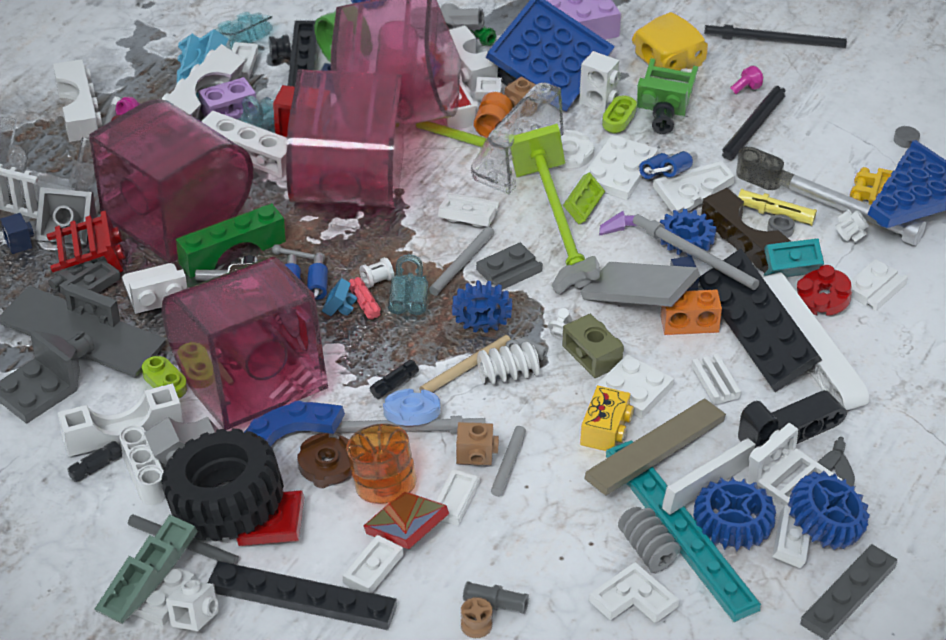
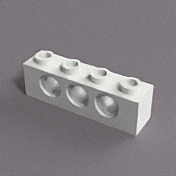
M212 111L196 126L198 147L277 177L283 178L299 162L297 141L221 113Z

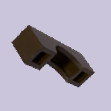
M729 188L703 198L701 215L706 214V220L712 219L713 226H716V232L736 250L741 248L754 266L763 273L769 269L764 250L765 246L768 244L792 242L779 230L761 231L746 225L742 221L744 201Z

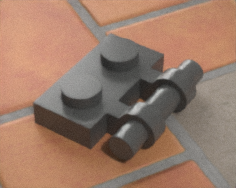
M96 258L57 271L55 276L48 280V283L52 289L60 286V292L64 296V289L70 283L99 293L120 280V273L105 260L100 259L98 261Z

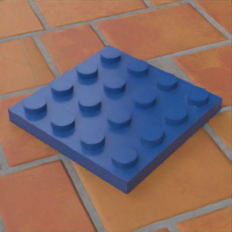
M530 0L490 48L485 58L516 79L523 77L540 86V95L567 112L580 95L581 64L593 51L609 57L615 46L548 1Z

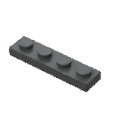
M871 544L801 617L800 625L820 638L828 640L896 568L898 559Z

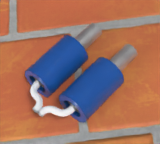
M686 151L669 155L659 153L642 161L639 165V171L646 179L658 177L661 173L666 177L678 176L692 167L693 161L697 160L698 155L696 152L688 153Z
M291 254L287 257V264L283 265L281 269L289 276L300 294L301 268L296 264L297 257ZM320 254L314 256V264L308 268L307 296L303 298V303H306L308 299H323L327 295L328 268L323 264V256ZM280 285V296L287 300H293L294 297L287 287Z

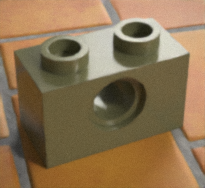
M591 313L563 326L562 346L594 379L610 372L623 359L624 346L620 339L615 338L606 329L605 325L598 321Z

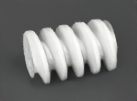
M523 342L521 348L518 344H513L510 350L507 346H502L499 352L496 348H492L488 354L486 351L481 350L477 355L478 370L483 384L487 377L492 385L495 384L497 375L500 376L502 382H506L507 373L511 374L513 380H517L518 371H521L524 378H528L529 369H532L535 376H539L538 354L535 346H531L528 342Z

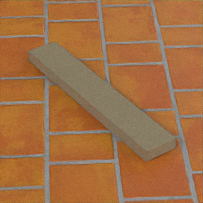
M704 398L587 470L584 479L607 496L724 422L726 414Z

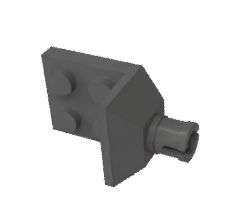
M38 331L32 332L30 336L35 358L0 380V403L27 424L76 392L80 372L78 360L94 350V344L87 334L85 335V332L81 331L67 341L59 335Z

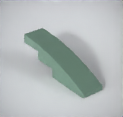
M169 514L156 536H148L135 558L128 556L94 608L95 611L123 624L145 602L177 563L197 534L196 527Z

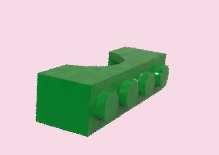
M271 203L176 239L178 262L189 278L195 277L196 270H214L220 256L236 244L250 242L258 245L264 251L272 248L274 245L285 243L284 217Z

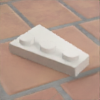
M720 161L684 171L678 176H665L654 179L653 188L672 213L673 210L681 213L683 209H687V211L692 210L703 203V198L734 184V175L725 163Z

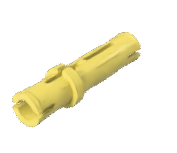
M741 189L738 195L744 201V206L759 210L758 213L761 214L767 212L774 215H786L795 221L809 224L810 226L813 225L816 217V209L813 210L774 199L766 193L760 195Z

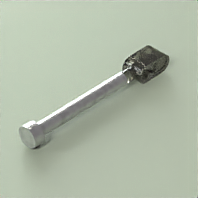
M743 147L739 150L736 175L741 180L766 190H776L780 186H784L842 211L849 209L853 213L858 210L867 221L878 225L876 220L867 215L871 205L783 170L784 161L777 156L754 147ZM916 219L886 229L901 234L902 241L916 246L923 236L926 222Z

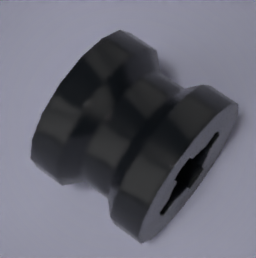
M288 34L282 35L281 38L268 37L271 60H277L279 57L291 58Z

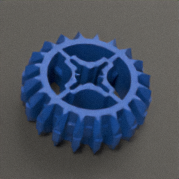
M825 471L820 474L813 472L801 478L792 489L788 506L791 508L789 515L796 518L794 525L800 526L803 529L802 534L810 535L812 542L819 541L823 548L830 545L833 550L838 547L845 549L862 537L869 525L868 519L870 514L867 512L869 505L862 502L864 495L857 494L855 492L856 486L850 487L846 483V478L839 480L835 473L829 476Z
M733 476L729 481H725L723 478H720L717 483L710 481L707 488H702L694 504L693 517L696 525L702 528V533L711 538L714 545L721 543L724 550L728 546L734 547L736 551H738L740 546H744L747 550H750L752 544L760 546L763 540H768L776 521V509L773 505L772 497L767 496L766 488L758 489L756 482L747 484L745 478L741 482L735 481ZM715 508L719 511L716 514L713 512Z

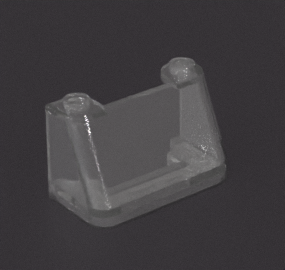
M548 83L535 85L491 131L471 165V174L475 181L506 194H510L516 188V180L511 177L512 167L509 164L513 158L510 147L514 143V135L558 124L562 136L564 130L561 88Z

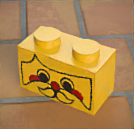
M597 385L581 425L580 445L606 451L617 446L618 442L623 443L626 434L625 422H631L634 406L630 405L631 393Z

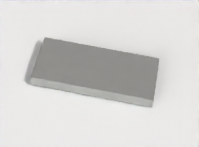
M608 262L600 270V277L597 280H592L580 292L585 300L672 307L699 278L700 274L697 267Z

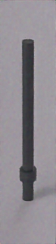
M724 24V26L705 25L704 34L723 36L725 39L739 37L846 48L847 38L734 28V25Z

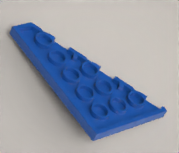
M913 140L909 149L907 148L905 154L898 162L895 171L893 170L891 176L887 179L882 191L878 193L876 199L871 204L867 215L876 220L878 225L890 228L945 211L946 160L917 140Z

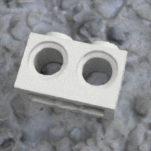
M594 51L581 64L580 104L602 112L606 111L613 99L619 96V91H617L621 76L619 60Z

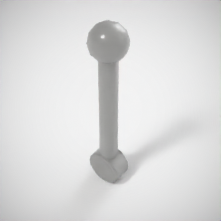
M280 245L272 247V252L275 255L280 253L293 254L298 257L314 260V256L320 254L323 256V262L325 260V255L320 252L310 254L285 249Z

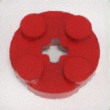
M823 265L797 282V291L813 315H817V312H826V316L840 313L849 306L852 286L846 274L835 270L831 265ZM822 290H829L830 293H828V294H826L825 292L820 293V291H822Z

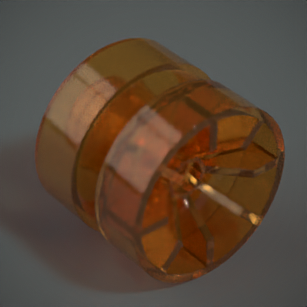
M375 424L367 426L352 435L347 443L346 451L352 470L355 490L360 498L370 503L384 504L396 501L414 489L417 475L409 437L404 429L393 424Z

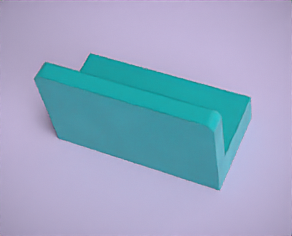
M819 238L768 244L764 248L769 268L764 273V276L778 272L783 273L785 277L806 275L824 265Z

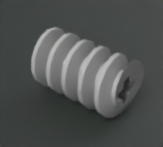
M632 507L622 514L618 521V527L624 533L626 539L630 541V544L636 550L639 557L642 558L645 565L649 567V570L651 572L662 571L678 556L681 547L677 542H674V537L668 533L666 526L661 525L662 522L659 517L655 516L653 509Z

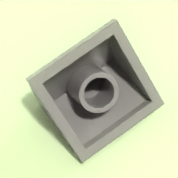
M40 187L35 240L49 241L47 234L54 232L56 226L60 225L61 229L69 227L70 222L74 220L78 224L85 222V217L91 216L92 219L97 218L93 192ZM87 229L79 231L81 244L88 245ZM72 234L64 236L65 243L73 244Z

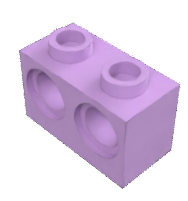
M244 77L198 91L199 102L201 103L200 110L205 117L212 111L234 119L257 113L256 93Z

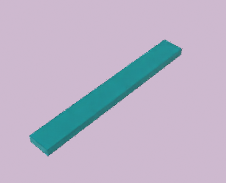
M630 440L607 449L606 458L633 443V441ZM653 467L626 483L645 508L653 509L655 516L661 520V525L666 526L668 533L674 537V542L680 545V554L733 622L760 611L761 603L709 537L702 533V528L696 525V521L683 506L670 515L662 509L668 485Z

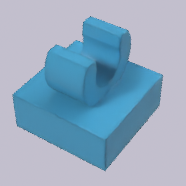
M341 278L329 292L322 312L332 316L338 309L343 315L348 316L354 309L352 305L357 300L354 294L348 293L351 283Z

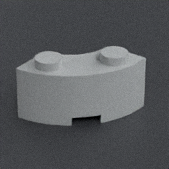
M168 417L144 432V435L154 457L166 465L169 458L173 459V453L178 448L182 449L185 446V442L190 439L200 438V434L206 432L208 434L215 433L218 428L208 417L190 423L176 422Z

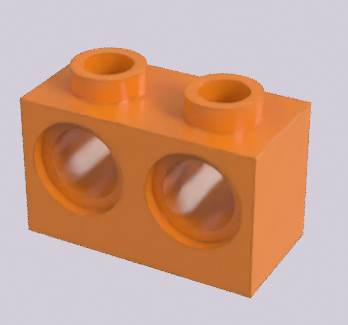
M718 290L686 291L672 307L661 306L660 317L664 335L719 333L722 307Z

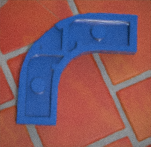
M294 401L289 405L276 408L261 417L255 418L244 433L248 430L261 436L268 442L269 446H272L282 436L295 431L334 434L345 412L342 405Z

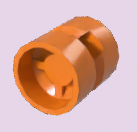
M490 92L484 95L474 119L475 130L486 138L500 137L506 129L512 112L511 100L500 92Z

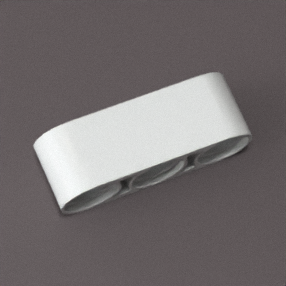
M128 425L119 434L123 460L141 501L148 505L159 504L166 498L161 482L163 469L159 460L154 457L144 435L145 429L139 425Z

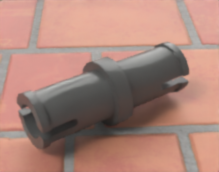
M467 581L463 591L464 601L471 598H482L491 604L492 610L503 608L525 614L528 607V594L504 590L500 585L490 587Z

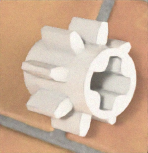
M848 209L837 217L840 222L835 227L845 241L852 238L854 242H857L867 234L864 229L869 225L858 210L851 213Z

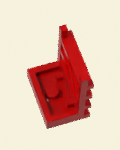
M106 210L101 212L100 217L92 219L91 216L85 217V222L78 224L74 220L70 222L69 227L61 229L59 225L55 227L54 232L47 234L49 241L54 239L57 241L59 263L50 265L52 272L105 256L107 262L116 268L119 273L124 271L122 260L126 259L122 245L119 244L123 242L119 227H113ZM87 229L90 253L82 255L79 231ZM72 234L75 258L67 260L64 236Z

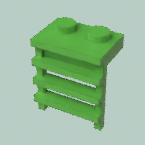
M651 58L645 78H640L637 85V108L653 110L655 104L668 102L675 109L674 115L685 116L690 95H692L693 85L696 81L698 66H693L692 73L654 66L656 59ZM666 79H672V80H677V81L688 82V84H687V83H682V82H676V81L666 80Z

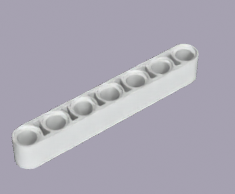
M778 272L763 276L765 282L821 357L822 361L808 371L822 391L828 390L846 410L867 405L869 393L866 385L784 274Z

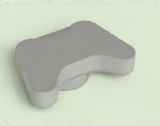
M590 256L581 262L563 267L552 283L555 292L561 294L573 284L576 288H581L588 285L592 280H597L600 277V265L597 258Z

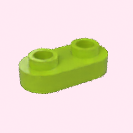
M629 96L614 98L603 114V128L610 133H619L625 130L636 114V100Z
M153 356L143 362V378L152 388L173 384L178 399L186 394L187 383L185 376L168 359L161 356Z

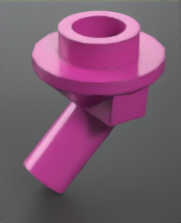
M749 66L742 71V77L730 88L735 94H738L747 85L751 89H759L763 84V73L757 66Z

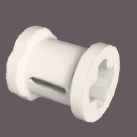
M381 258L378 263L370 266L364 264L359 268L360 276L368 288L373 287L374 283L383 280H394L393 267L388 258Z

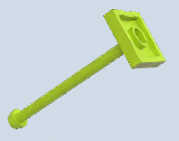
M558 124L508 137L516 177L539 171L568 255L565 261L566 266L585 260L584 255L577 251L549 168L565 164Z

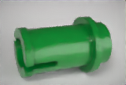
M484 26L482 29H475V31L469 29L482 45H492L496 41L497 35L493 28Z

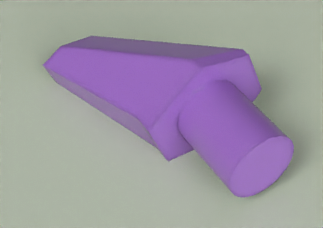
M621 211L600 225L599 236L624 231L625 226H637L633 223L635 215H625L624 211Z

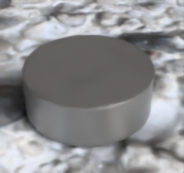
M910 126L898 127L894 134V142L904 148H909L913 140L919 142L920 138L919 131Z
M774 215L768 221L767 231L779 230L788 238L794 232L795 223L792 218L786 215Z

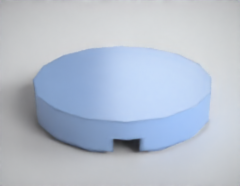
M414 389L399 390L385 398V404L383 403L384 416L388 421L399 425L415 426L426 424L435 420L440 415V398L435 393L424 389L421 390V393H414Z

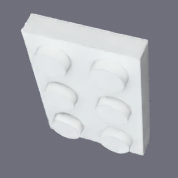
M611 135L583 175L590 172L605 190L606 194L628 200L643 179L639 171L640 163L657 155L658 149L623 137Z

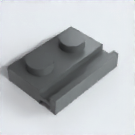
M521 242L476 262V270L487 281H491V285H502V290L542 272L543 263L541 261L537 262L536 257Z

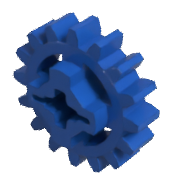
M683 209L681 213L673 210V216L665 214L664 220H660L665 229L701 249L708 251L710 245H714L716 226H713L712 219L706 220V214L699 216L697 215V210H694L692 213H688L687 209ZM661 239L660 244L667 245L668 251L676 249L678 255L682 253V250Z
M477 280L476 286L466 283V290L459 288L457 296H453L452 315L456 316V323L463 322L464 329L470 326L473 327V332L475 333L479 328H482L485 333H488V328L490 327L497 331L499 330V323L506 325L507 318L512 316V298H509L508 290L502 291V285L499 284L492 287L491 281H488L486 285H482L480 280Z

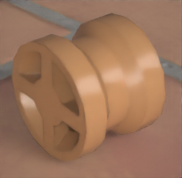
M482 598L466 600L461 606V629L463 633L471 638L485 637L492 629L491 604Z

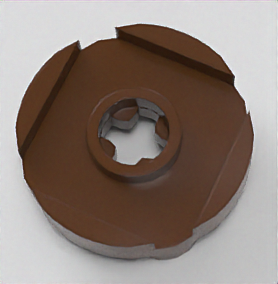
M329 433L311 436L300 446V452L297 455L298 469L304 478L312 481L314 486L318 488H326L330 484L339 483L356 472L355 446L349 439L339 435V439L329 437ZM326 456L328 459H333L330 461H323L322 457Z

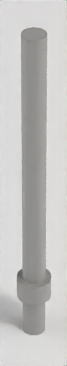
M639 214L634 216L633 223L646 230V233L653 238H661L752 290L757 289L759 286V280L668 231L658 221H650Z
M451 416V419H435L429 423L415 426L399 425L388 420L341 421L335 433L451 430V433H457L458 422L486 423V419Z

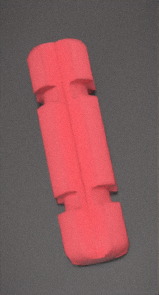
M351 278L349 280V283H351L349 289L357 297V302L367 318L372 320L380 317L381 308L375 302L376 300L368 287L365 286L362 278Z

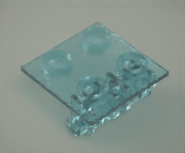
M244 12L237 15V19L232 22L228 20L217 25L218 28L215 30L223 35H230L229 45L233 48L234 42L252 43L253 40L256 41L269 35L273 28L267 20L273 17L262 15V13L250 14V12Z

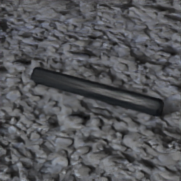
M777 85L769 92L722 149L723 158L733 160L785 97L784 93L786 90L784 87L780 88Z

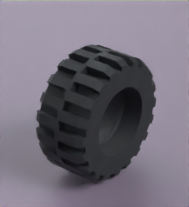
M232 428L231 431L218 429L215 433L211 434L206 432L200 434V438L190 439L185 442V446L182 449L178 448L173 453V459L169 458L161 479L162 489L172 516L195 526L198 531L195 535L196 538L202 540L211 538L213 541H222V538L229 537V539L238 538L239 534L244 532L248 534L254 531V527L257 525L262 526L268 521V516L273 515L277 510L278 504H280L283 497L284 488L283 479L272 447L261 436L248 430L244 433L243 430ZM232 481V482H230V483H228V484H225V485H222V486H219V487H214V486H216V485H218V484H221V483H223V482Z

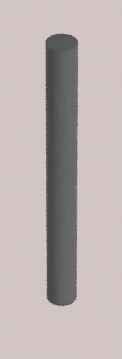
M134 514L128 519L129 526L154 536L162 527L160 524ZM195 538L187 547L191 551L216 561L236 565L239 562V556Z

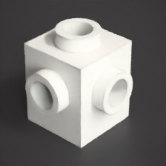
M186 580L166 599L171 627L199 631L219 612L214 584L203 583L198 580Z

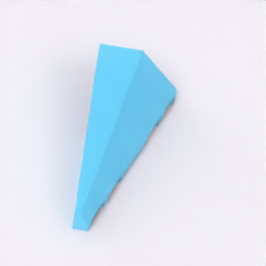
M213 29L201 38L190 34L180 41L178 48L182 50V54L178 56L181 67L177 70V83L182 78L186 79L190 75L192 68L204 61L209 51H215L221 44L226 46L229 39ZM199 92L196 93V97H197L198 100H199Z

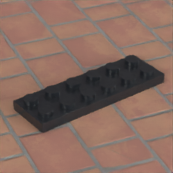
M740 248L723 261L759 280L757 289L752 290L715 268H711L699 277V284L704 290H718L722 317L774 392H777L822 361V359Z

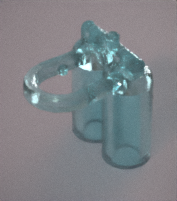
M251 95L245 96L242 100L243 113L239 120L271 131L275 128L274 101L269 97L258 101ZM248 101L254 104L250 108L248 106Z
M410 254L403 255L396 262V274L391 280L388 310L393 314H402L408 310L413 315H421L426 311L429 284L426 276H423V263L419 257ZM403 262H414L417 265L415 270L417 275H413V273L402 275L404 272L401 266Z

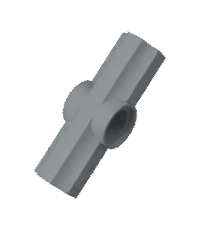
M451 3L441 5L440 9L413 10L411 16L414 30H437L438 32H444L464 25L468 29H482L485 24V13L482 8L460 9Z

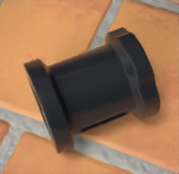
M659 102L654 105L652 128L656 133L667 134L674 129L672 118L675 109L672 104Z

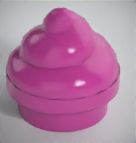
M123 97L116 104L117 115L137 118L142 111V106L133 97Z

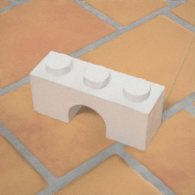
M465 25L440 32V43L437 45L438 51L444 50L447 57L452 59L455 71L461 74L462 83H465L471 91L476 90L477 77L498 78V66L485 58L487 51L476 53V37Z

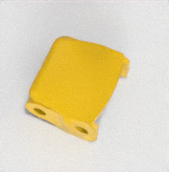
M672 12L653 19L638 29L632 37L635 53L648 65L650 59L654 58L656 59L654 66L681 71V69H693V66H702V62L707 57L708 44L701 33L688 21Z

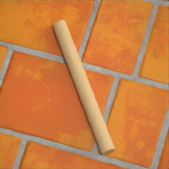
M504 335L481 350L486 351L488 354L490 349L496 348L499 352L500 348L505 346L511 339L508 335ZM478 352L420 386V392L423 389L434 392L478 365Z

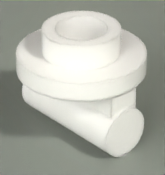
M566 308L558 311L557 321L550 320L548 323L551 335L561 340L563 338V326L572 322L570 313Z

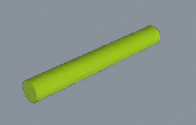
M421 118L416 122V128L485 148L488 142L487 138Z

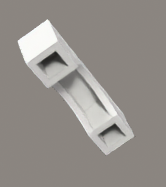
M223 44L215 51H209L204 61L200 65L196 64L192 68L190 75L186 79L182 78L171 94L166 93L159 103L161 106L159 117L181 133H184L198 119L201 103L197 99L196 93L201 89L238 79L242 75L245 60Z
M82 59L53 64L59 98L74 100L71 104L63 107L69 142L98 138V127H102V121L89 68H84Z
M173 384L145 390L142 398L134 407L116 415L98 414L87 405L58 412L62 438L68 457L104 448L105 445L112 441L121 444L120 431L128 425H139L145 431H148L168 417L176 422L183 423L180 401Z

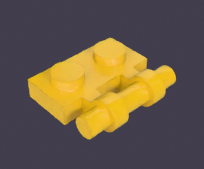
M862 167L856 173L854 179L855 186L851 189L850 197L859 201L869 200V205H871L878 193L882 191L884 184L893 171L878 168V172L875 174L870 173L867 167Z

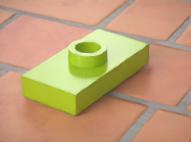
M589 172L582 176L563 206L574 220L581 224L586 221L605 193V190Z

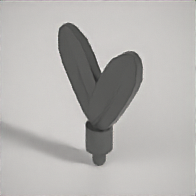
M840 436L834 442L832 451L823 456L818 463L829 471L835 469L836 475L842 480L846 478V483L852 487L855 483V476L849 461L844 455L846 443L844 438Z

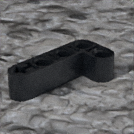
M828 390L817 392L772 413L761 401H753L741 413L738 439L741 442L745 439H750L756 444L755 448L761 447L776 430H781L790 423L798 428V444L838 426L846 418L847 410Z

